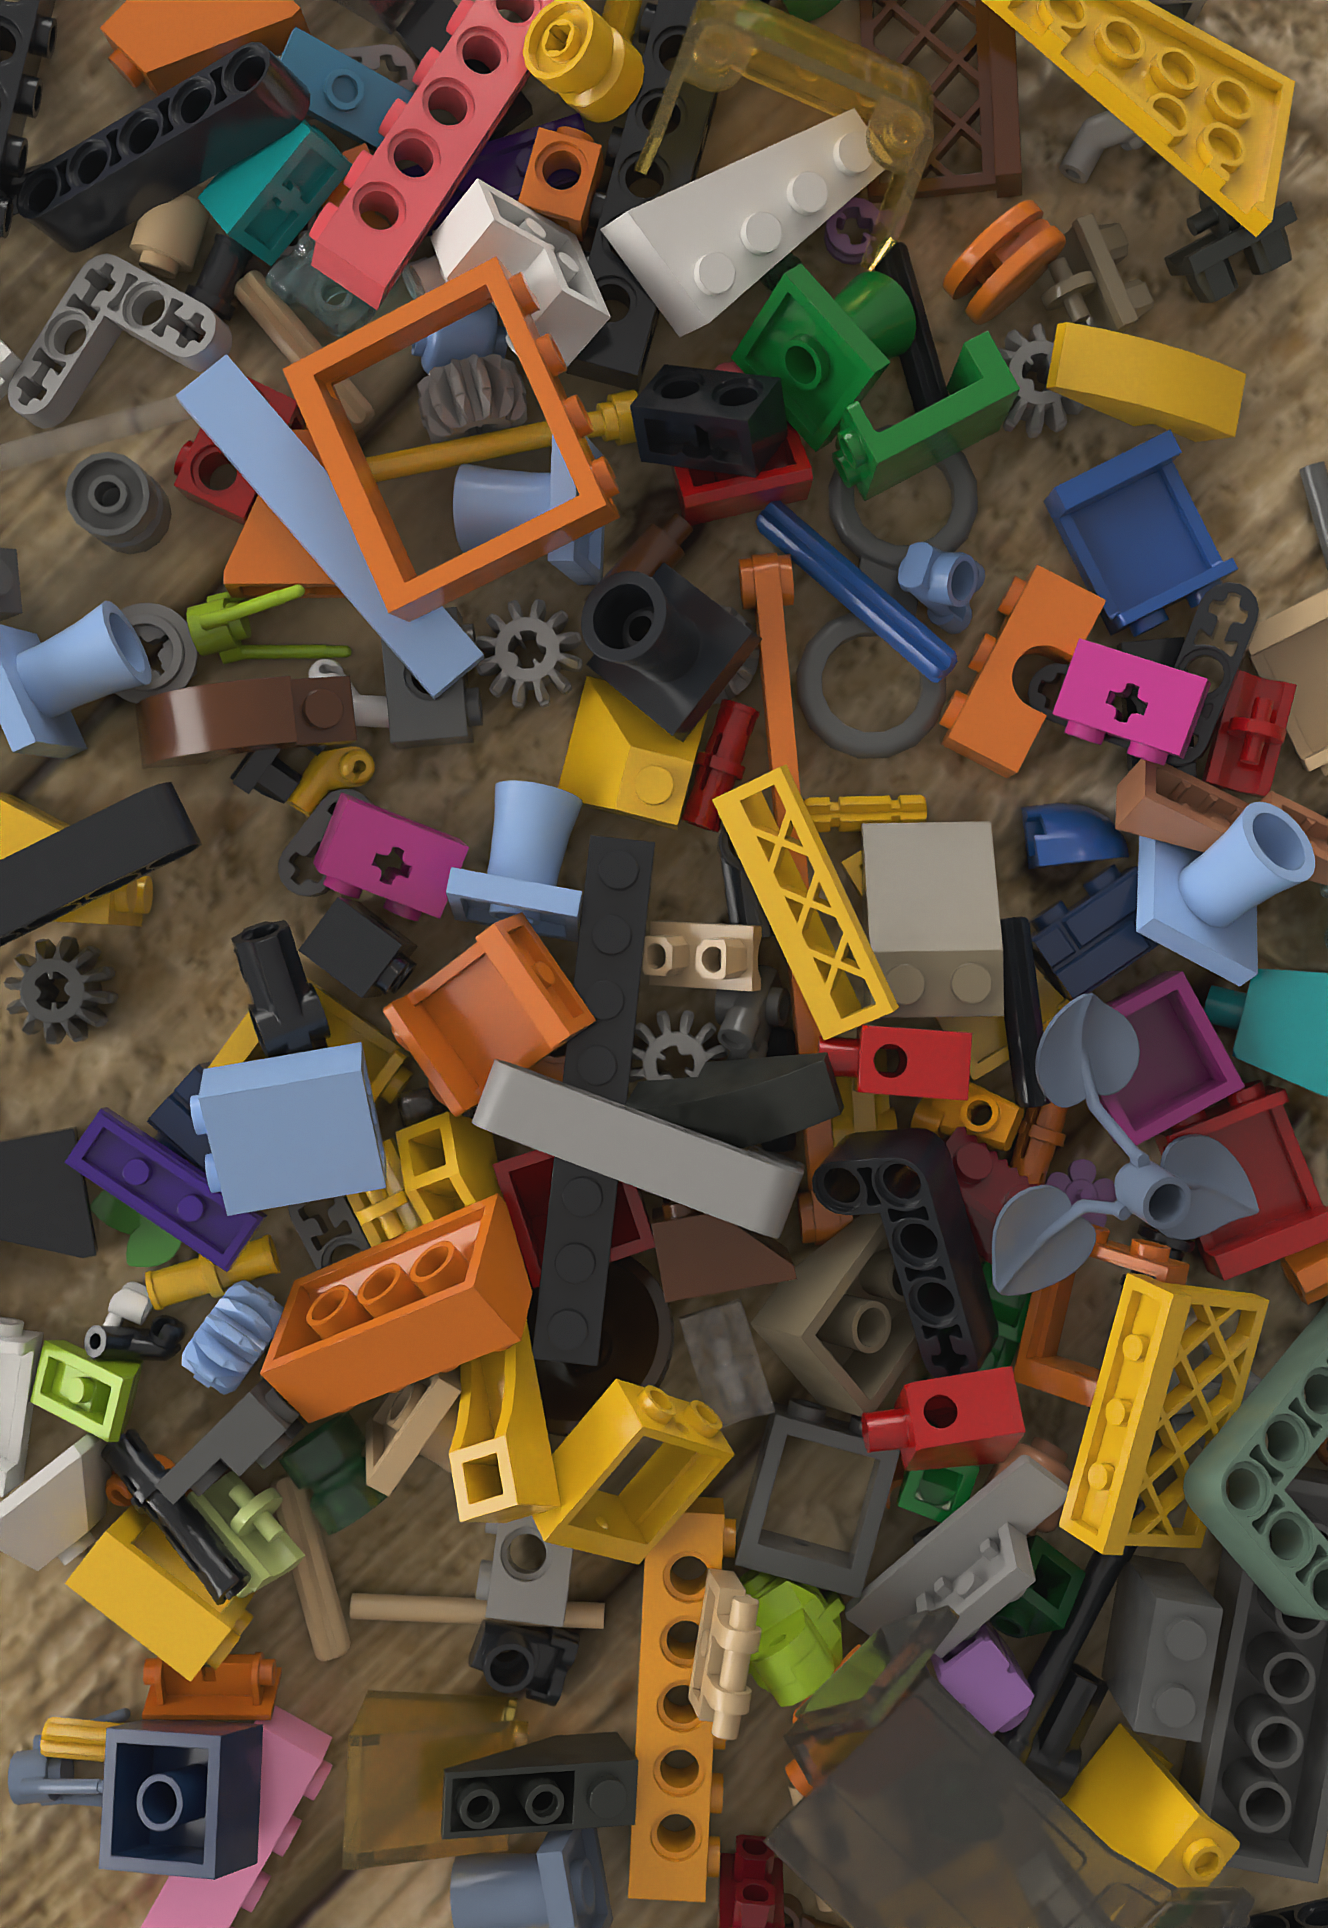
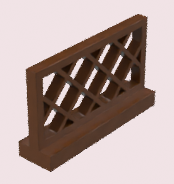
M859 0L865 125L878 144L879 126L889 134L880 144L886 156L897 143H900L922 162L906 181L881 183L880 173L867 185L869 202L883 203L996 191L997 198L1022 196L1016 30L981 0H975V7L967 0H946L925 27L901 7L907 0H874L883 8L875 18L873 0ZM956 9L976 25V34L959 54L955 53L934 35ZM892 17L916 36L894 62L875 47V37ZM925 45L929 46L949 63V66L928 90L904 71ZM976 52L978 71L967 63ZM876 63L886 71L878 81L876 78ZM959 72L979 88V98L962 118L958 117L937 99ZM895 80L919 99L897 126L878 110V99ZM928 107L952 127L930 154L906 134ZM979 115L981 135L970 127ZM963 136L982 152V172L954 175L939 161L956 141ZM930 171H933L938 176L934 178H925L930 173Z

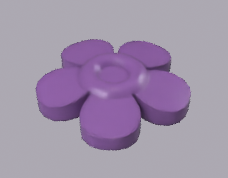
M1078 1159L1070 1163L1068 1176L1061 1172H1054L1047 1177L1044 1185H1052L1065 1192L1070 1199L1071 1206L1081 1199L1114 1202L1116 1200L1114 1182L1107 1178L1093 1182L1096 1176V1166L1086 1159ZM1090 1212L1082 1215L1090 1223L1104 1227L1107 1221L1106 1214Z

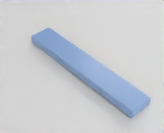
M227 354L176 394L179 403L434 700L484 659V654L443 606L411 622L388 613L327 471Z

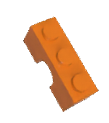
M1039 565L1027 575L1025 580L1014 576L997 608V611L1005 614L1006 617L996 637L985 633L970 659L968 668L977 673L967 693L964 694L956 689L938 724L948 728L940 744L1005 778L1018 773L1047 715L1025 704L1016 694L1013 687L1012 674L1017 660L1027 655H1040L1059 664L1068 665L1071 663L1079 638L1087 639L1106 600Z

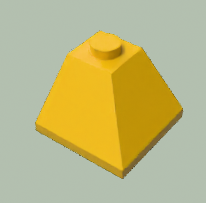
M586 676L558 788L579 797L583 802L582 806L678 830L708 710L684 742L668 733L608 682Z

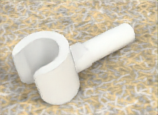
M134 1281L126 1283L110 1300L109 1314L106 1316L103 1325L121 1327L124 1319L142 1325L153 1307L146 1286Z

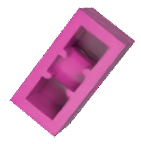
M1079 638L1052 714L1068 721L1064 731L1068 735L1102 745L1105 734L1130 741L1127 754L1165 766L1168 755L1184 759L1211 683L1207 678ZM1132 689H1139L1138 698L1147 705L1144 715L1132 713L1127 723L1121 722L1122 713L1113 706L1116 696L1128 698Z
M341 792L313 864L319 873L326 875L323 885L336 892L359 899L362 891L366 890L386 898L383 907L404 918L419 921L423 912L440 919L448 901L446 889L451 867L461 869L469 847L457 837ZM395 847L394 852L402 860V864L399 869L388 866L384 874L381 875L382 870L373 861L376 853L389 855L392 848Z

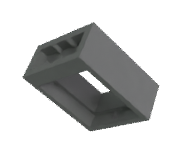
M790 1398L788 1405L772 1402L736 1535L735 1565L860 1599L900 1449L867 1453L862 1433L861 1416L851 1415L850 1422L825 1416L827 1409L824 1406L800 1398ZM787 1435L875 1458L850 1553L762 1529Z

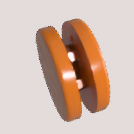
M1025 200L1018 203L995 220L960 255L943 280V288L953 300L967 295L980 283L982 284V287L973 296L965 310V314L976 325L987 323L1014 303L1048 269V264L1056 260L1066 244L1065 235L1056 225L1051 226L1047 220L1042 219L1044 212L1033 200Z

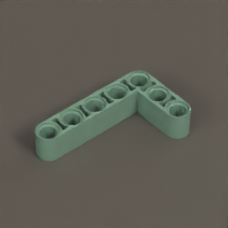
M1328 1301L1190 1465L1185 1474L1183 1484L1185 1499L1192 1511L1278 1610L1285 1615L1323 1621H1328V1541L1285 1492V1489L1328 1437ZM1266 1433L1268 1437V1449L1266 1448L1265 1443ZM1227 1479L1230 1486L1229 1497H1227L1225 1489ZM1270 1530H1271V1534H1272L1271 1547H1270V1542H1269Z

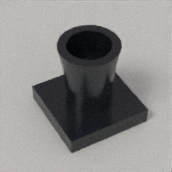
M664 562L652 578L638 571H622L605 578L588 596L581 616V631L584 641L594 653L586 665L668 733L682 742L688 737L762 640L750 628Z

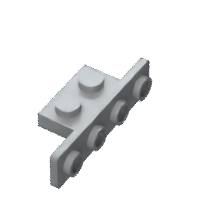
M1019 1456L862 1590L860 1599L852 1598L845 1605L846 1619L886 1647L894 1646L919 1625L922 1645L938 1657L943 1658L962 1641L973 1637L980 1626L1008 1603L1018 1600L1027 1588L1036 1581L1026 1535L1065 1503L1068 1492L1067 1484L1030 1456Z

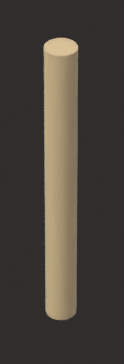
M352 1593L350 1604V1619L481 1624L483 1620L512 1626L552 1627L485 1618L487 1601L478 1600L473 1597ZM567 1601L563 1627L604 1629L605 1603Z

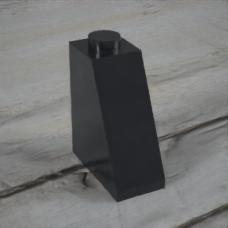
M77 1127L0 1140V1240L79 1258L97 1255L98 1246L92 1212L90 1210L86 1178L64 1163L79 1141Z

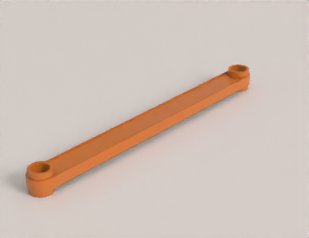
M777 552L751 555V558L738 559L742 609H754L756 632L762 638L758 647L769 772L787 764L800 792L783 606L794 605L792 562L790 554L777 555ZM775 785L771 786L773 815L780 830L786 809ZM793 827L790 837L800 840ZM789 849L807 890H809L807 857ZM787 962L796 1055L817 1053L819 1036L822 1035ZM831 1119L803 1130L809 1192L797 1193L802 1244L815 1243V1246L823 1245L853 1221V1215L836 1214L826 1209L817 1200L812 1188V1178L815 1170L834 1149Z

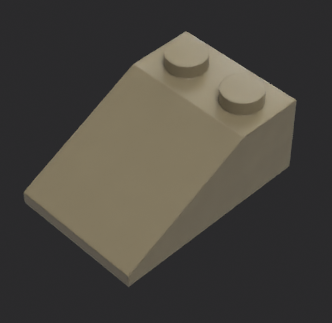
M991 821L862 823L863 931L899 1006L894 1012L880 1018L1004 1016L1003 944ZM863 978L864 1007L875 1003Z
M880 1213L861 1214L795 1266L797 1279L780 1282L750 1323L819 1404L861 1417L862 1413L874 1412L878 1409L919 1348Z

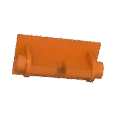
M255 1652V1654H228L216 1670L213 1667H205L204 1664L190 1682L158 1656L157 1658H146L143 1668L144 1685H150V1689L142 1712V1720H271L282 1675V1667H277L276 1659H265L263 1652Z

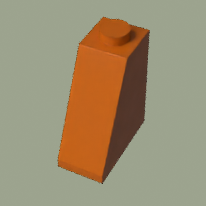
M126 0L100 27L114 50L108 57L113 67L135 89L144 82L157 96L250 42H260L274 55L283 53L290 34L295 27L311 35L301 8L293 0Z
M304 425V430H292L325 468L307 425ZM258 495L223 571L224 585L231 598H256L298 584L302 585L305 589L304 595L300 598H347Z

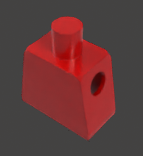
M861 1025L857 1027L856 1038L832 1037L824 1040L822 1036H819L817 1053H828L835 1077L853 1078V1091L968 1101L972 1033ZM879 1049H892L898 1053L899 1064L894 1072L877 1071L874 1059Z
M1012 1366L908 1383L903 1386L894 1404V1409L862 1413L861 1417L862 1433L867 1453L900 1449L903 1466L907 1471L1003 1463L1026 1433Z

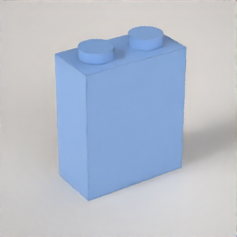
M362 1042L203 1069L200 1092L198 1095H193L190 1098L191 1116L196 1134H207L212 1153L205 1155L206 1177L211 1193L222 1192L227 1216L386 1188V1155Z

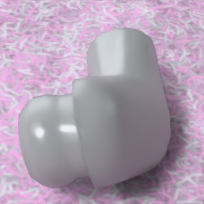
M1106 110L1084 121L1059 166V170L1066 178L1074 182L1086 183L1104 149L1120 143L1124 150H1137L1146 142L1109 110Z

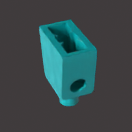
M1258 968V974L1250 980L1247 993L1214 985L1211 986L1204 1011L1211 1024L1238 1030L1233 1047V1057L1317 1094L1328 1097V973Z

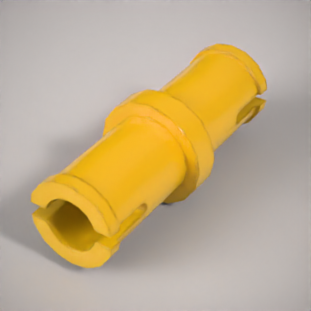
M267 1234L262 1236V1238L250 1241L235 1265L228 1272L199 1254L197 1258L159 1270L145 1272V1284L151 1304L158 1311L166 1306L209 1293L213 1299L224 1296L228 1287H231L234 1283L242 1280L251 1281L269 1274L281 1273V1265L274 1240L271 1235Z

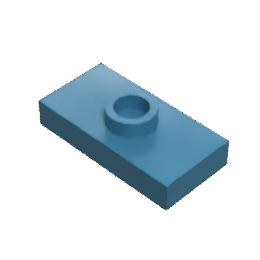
M298 27L292 30L280 58V61L307 86L310 92V107L307 115L360 144L366 143L367 147L374 152L385 138L378 133V130L392 104L397 98L407 104L414 94Z

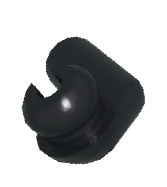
M168 1315L157 1316L152 1321L150 1329L94 1325L86 1333L84 1347L87 1354L92 1358L167 1361L181 1350L179 1342L185 1335V1327L178 1319Z

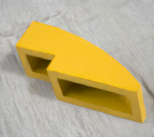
M1064 322L1057 324L1046 389L1129 425L1155 424L1166 430L1171 429L1173 433L1194 442L1235 437L1246 374L1220 362L1173 346L1107 329Z

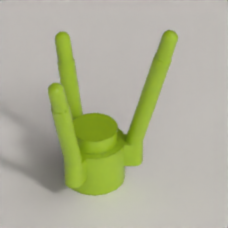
M300 584L276 590L244 602L241 601L246 598H231L228 591L207 596V602L187 608L188 628L196 650L201 656L219 652L223 664L243 659L347 658L352 654V649L347 645H242L241 640L251 637V626L248 616L302 597L305 589Z

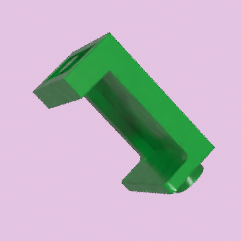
M988 330L963 344L946 386L950 396L881 432L873 429L858 401L844 408L835 442L837 451L832 453V460L838 475L846 487L851 488L856 485L863 500L867 501L999 431L1020 387Z

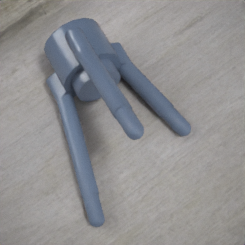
M122 1708L91 1720L121 1723L129 1719L130 1711L127 1708ZM41 1735L34 1736L33 1750L17 1751L13 1754L8 1769V1789L14 1804L40 1803L42 1806L72 1804L102 1807L104 1779H74L73 1759L45 1757L41 1754Z

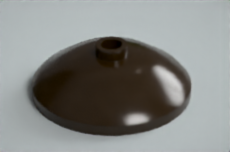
M631 1256L610 1262L598 1366L534 1359L548 1434L567 1437L615 1379L644 1388L647 1385L659 1388L665 1378L673 1355L675 1337L671 1307L669 1302L665 1303L663 1289L654 1276ZM528 1275L532 1297L527 1314V1324L533 1351L540 1286L533 1288Z

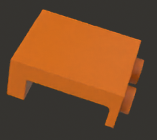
M523 912L493 923L475 937L477 942L411 993L392 1001L383 1008V1013L391 1023L395 1039L405 1050L412 1054L427 1076L429 1088L435 1098L447 1106L455 1117L478 1105L494 1059L530 1069L597 1021Z

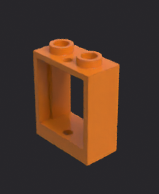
M1092 1224L1096 1232V1242L1089 1257L1154 1276L1156 1280L1164 1283L1186 1285L1190 1264L1169 1258L1170 1247L1137 1238H1132L1130 1246L1108 1240L1109 1229ZM1075 1271L1053 1285L1032 1292L1014 1368V1378L1017 1383L1091 1407L1100 1369L1057 1355L1076 1274Z

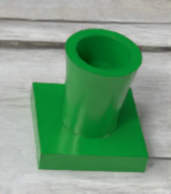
M801 263L784 273L732 354L731 359L745 374L781 378L786 420L808 445L817 452L831 443L836 437L844 408L856 401L861 403L891 363L889 359L901 356L910 348L916 332L914 309L903 288L895 280L883 273L876 271L862 272L855 276L837 296L832 298Z

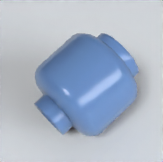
M490 303L412 344L411 352L412 355L421 357L422 367L427 374L434 367L450 364L452 358L462 360L469 358L472 354H476L478 357L497 354L501 355L502 359H505L507 332L505 327L498 326L496 308Z

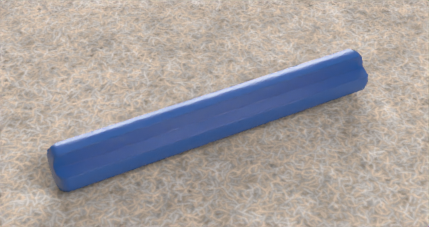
M772 501L759 513L755 522L762 535L785 555L790 554L793 562L930 681L938 683L954 669L958 660L956 652L785 504L781 501Z

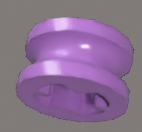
M853 197L827 220L824 232V242L827 251L832 257L843 264L856 265L866 262L873 256L879 246L883 232V220L880 211L873 203L863 198ZM856 218L858 227L869 229L871 235L864 232L861 244L853 245L850 244L849 236L847 234H838L836 228L843 230L846 219Z

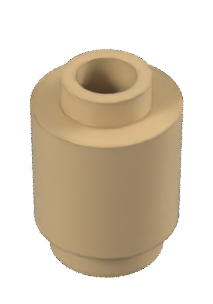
M197 185L168 203L150 209L138 219L130 248L141 256L139 265L142 268L169 279H175L178 271L192 272L210 217L209 211L198 199L204 188Z

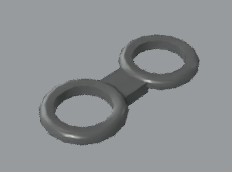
M885 425L875 431L881 432L893 425ZM962 451L935 464L943 472L951 489L952 510L946 525L934 537L923 541L942 551L953 553L968 539L978 513L977 480ZM835 468L828 485L829 516L841 542L859 558L858 568L916 617L918 599L910 592L903 591L898 582L899 567L907 555L910 545H894L878 539L862 524L855 508V486L851 488L846 487ZM849 612L827 622L806 644L796 670L797 702L809 728L830 748L858 759L890 758L915 747L936 725L947 697L946 677L942 681L935 683L918 670L920 675V697L915 710L902 724L884 732H862L845 725L830 711L823 695L822 672L827 659L840 645L858 637L879 636L856 615Z

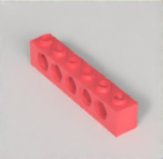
M462 0L446 27V32L452 35L441 53L431 47L413 76L412 82L419 87L407 104L399 98L395 100L378 130V133L385 138L373 155L363 150L351 166L344 180V185L350 188V191L339 207L328 202L314 222L309 233V237L316 241L311 266L378 311L501 123L514 100L531 77L532 73L526 68L523 56L525 36L532 21L539 12L554 0H476L475 2L472 0ZM498 10L513 11L521 17L523 22H510L503 18ZM468 59L479 60L490 69L491 73H476L464 61ZM436 109L446 110L457 119L458 124H441L433 118L430 111ZM400 160L413 161L424 170L425 175L421 177L407 176L397 168L395 163ZM367 211L379 212L388 218L392 227L384 230L373 229L362 220L360 215Z

